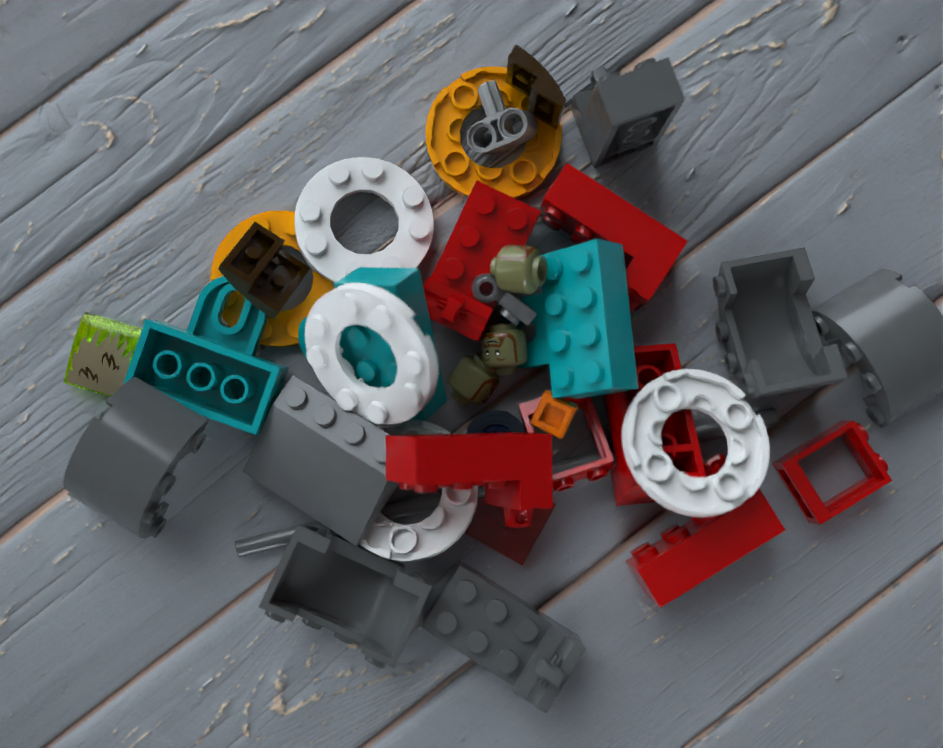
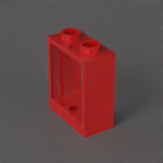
M541 397L518 404L519 414L526 433H536L535 427L530 424V421ZM591 397L565 399L579 405L577 410H582L599 460L553 474L552 480L555 492L568 490L575 486V481L588 478V481L602 479L609 475V470L613 469L614 459Z
M854 420L839 421L772 463L809 523L822 525L892 481L887 473L889 468L886 461L880 454L873 451L868 443L870 438L867 431ZM841 436L866 477L823 503L798 461Z

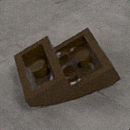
M515 45L508 56L506 83L530 97L528 112H531L536 118L557 129L561 122L566 99L550 73L527 51Z
M254 222L222 261L218 269L242 296L275 320L308 273L310 267L281 249L285 240L257 222Z

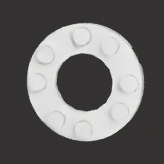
M354 157L334 162L320 170L310 179L299 196L294 224L297 243L305 261L316 273L318 272L324 278L333 282L334 285L335 282L359 267L417 268L428 253L433 236L434 220L427 195L409 173L397 165L381 159ZM357 192L374 193L388 202L394 208L398 217V232L394 241L384 250L373 254H357L345 249L335 239L330 227L331 214L344 197Z
M344 284L326 293L315 302L308 314L305 325L306 357L321 384L336 400L341 409L345 411L351 410L365 420L376 424L402 423L414 417L431 400L438 381L437 356L429 334L424 336L412 319L416 314L393 294L370 284ZM354 324L368 326L378 332L390 345L396 357L398 370L395 382L391 386L371 387L364 383L363 378L357 379L355 377L352 365L342 358L341 353H343V349L339 345L341 333L347 326Z
M696 369L670 371L647 384L630 403L622 427V445L625 459L632 475L641 488L665 508L692 517L721 515L733 510L752 497L766 475L770 447L764 421L760 414L756 416L751 406L744 399L747 395L725 378ZM682 409L699 410L710 415L721 426L727 438L728 455L724 466L716 474L706 478L691 477L684 474V472L678 471L673 466L671 459L664 453L661 446L662 427L665 420L673 412Z
M404 421L397 424L378 426V428L390 435L451 434L444 428L426 421ZM472 486L471 490H450V487H442V495L438 507L431 516L419 523L403 525L391 522L380 512L360 544L372 553L393 561L414 562L436 556L451 547L467 530L476 510L478 486Z

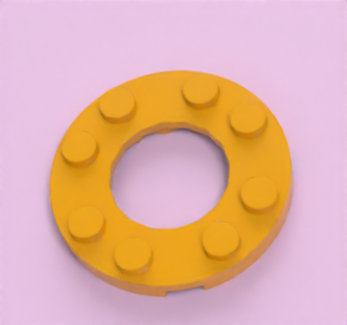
M481 67L461 74L460 78L439 92L428 113L425 136L431 164L442 181L453 191L465 198L469 197L476 180L515 199H520L534 191L545 181L551 173L560 152L562 142L561 122L558 128L554 129L536 118L538 122L536 135L526 142L521 155L504 167L487 168L478 165L465 153L461 145L460 131L464 120L471 112L483 106L478 92V87L488 81H496L505 107L528 110L530 97L506 83V67Z
M286 210L267 211L251 216L236 225L225 236L215 253L211 267L210 282L223 276L218 269L220 264L254 222H257L285 240L282 246L292 247L301 252L295 233V212ZM312 269V287L306 299L294 309L280 312L275 320L268 316L260 344L281 348L299 345L298 329L301 321L308 316L312 306L319 298L335 289L333 282ZM238 291L229 295L222 314L223 319L230 327L237 324L245 302L244 296Z

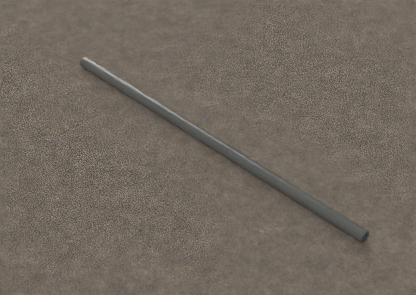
M774 407L755 411L756 416L761 415L765 427L778 424V414ZM716 421L695 426L699 443L726 437L721 426ZM610 447L614 464H617L614 447ZM597 451L552 462V475L599 460ZM478 486V498L485 497V488ZM442 490L386 503L381 510V514L387 519L393 520L436 509L440 503ZM318 521L305 523L318 527L317 533L323 536L326 535L328 530L332 531ZM297 526L235 541L237 556L241 558L288 546Z

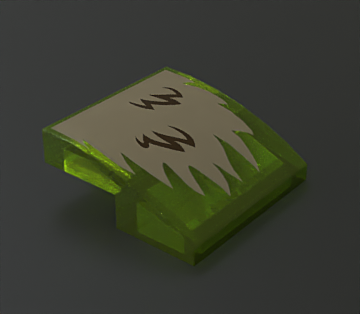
M89 312L84 313L71 348L64 383L111 397L123 385L142 328Z

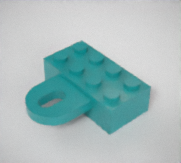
M594 239L541 255L547 261V277L542 285V293L520 298L521 301L537 313L531 321L536 327V336L531 342L527 343V362L517 366V368L533 369L549 366L553 398L579 399L638 389L623 244ZM502 314L498 323L511 322ZM520 321L518 325H516V328H519L526 324Z
M359 267L335 282L334 287L337 288L348 283H364L388 291L403 301L416 314L412 319L424 336L429 334L438 361L437 386L428 404L414 417L410 418L411 420L426 421L447 401L420 270L419 268ZM308 316L301 321L298 329L299 345L306 359L305 325ZM357 324L347 326L341 333L339 344L343 349L341 356L352 365L355 377L357 379L363 378L364 383L371 387L391 386L395 382L398 370L396 357L390 345L378 332L368 326Z
M222 276L208 283L201 291L187 330L159 320H145L123 385L133 377H137L202 416L258 435L272 404L281 392L289 367L256 356L268 321V315L254 306L245 297L244 306L237 324L230 328L223 324L222 314L228 297L237 290Z

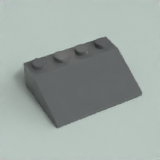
M292 375L272 404L243 470L245 474L357 547L399 484L398 482L386 481V436H390V434L351 410L345 411L341 409L336 401Z

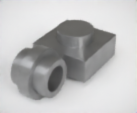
M481 274L473 281L472 293L474 297L483 303H489L494 300L498 301L503 306L500 313L515 325L522 321L528 326L537 315L531 307L514 294L501 291L496 284V279L491 277V274ZM486 281L492 283L493 291L490 294L481 293L479 290L481 283Z

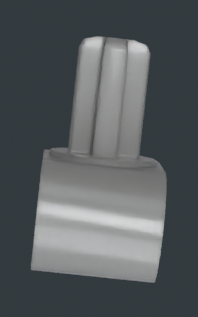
M488 81L478 87L487 117L473 124L468 130L467 141L473 151L495 155L534 138L538 130V122L531 112L517 108L506 109L496 81ZM521 116L524 124L523 129L520 133L515 134L513 123L516 118ZM490 130L492 142L489 146L485 147L483 135L486 131Z

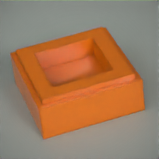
M546 390L543 392L530 424L562 440L579 405L565 398H553L552 392Z

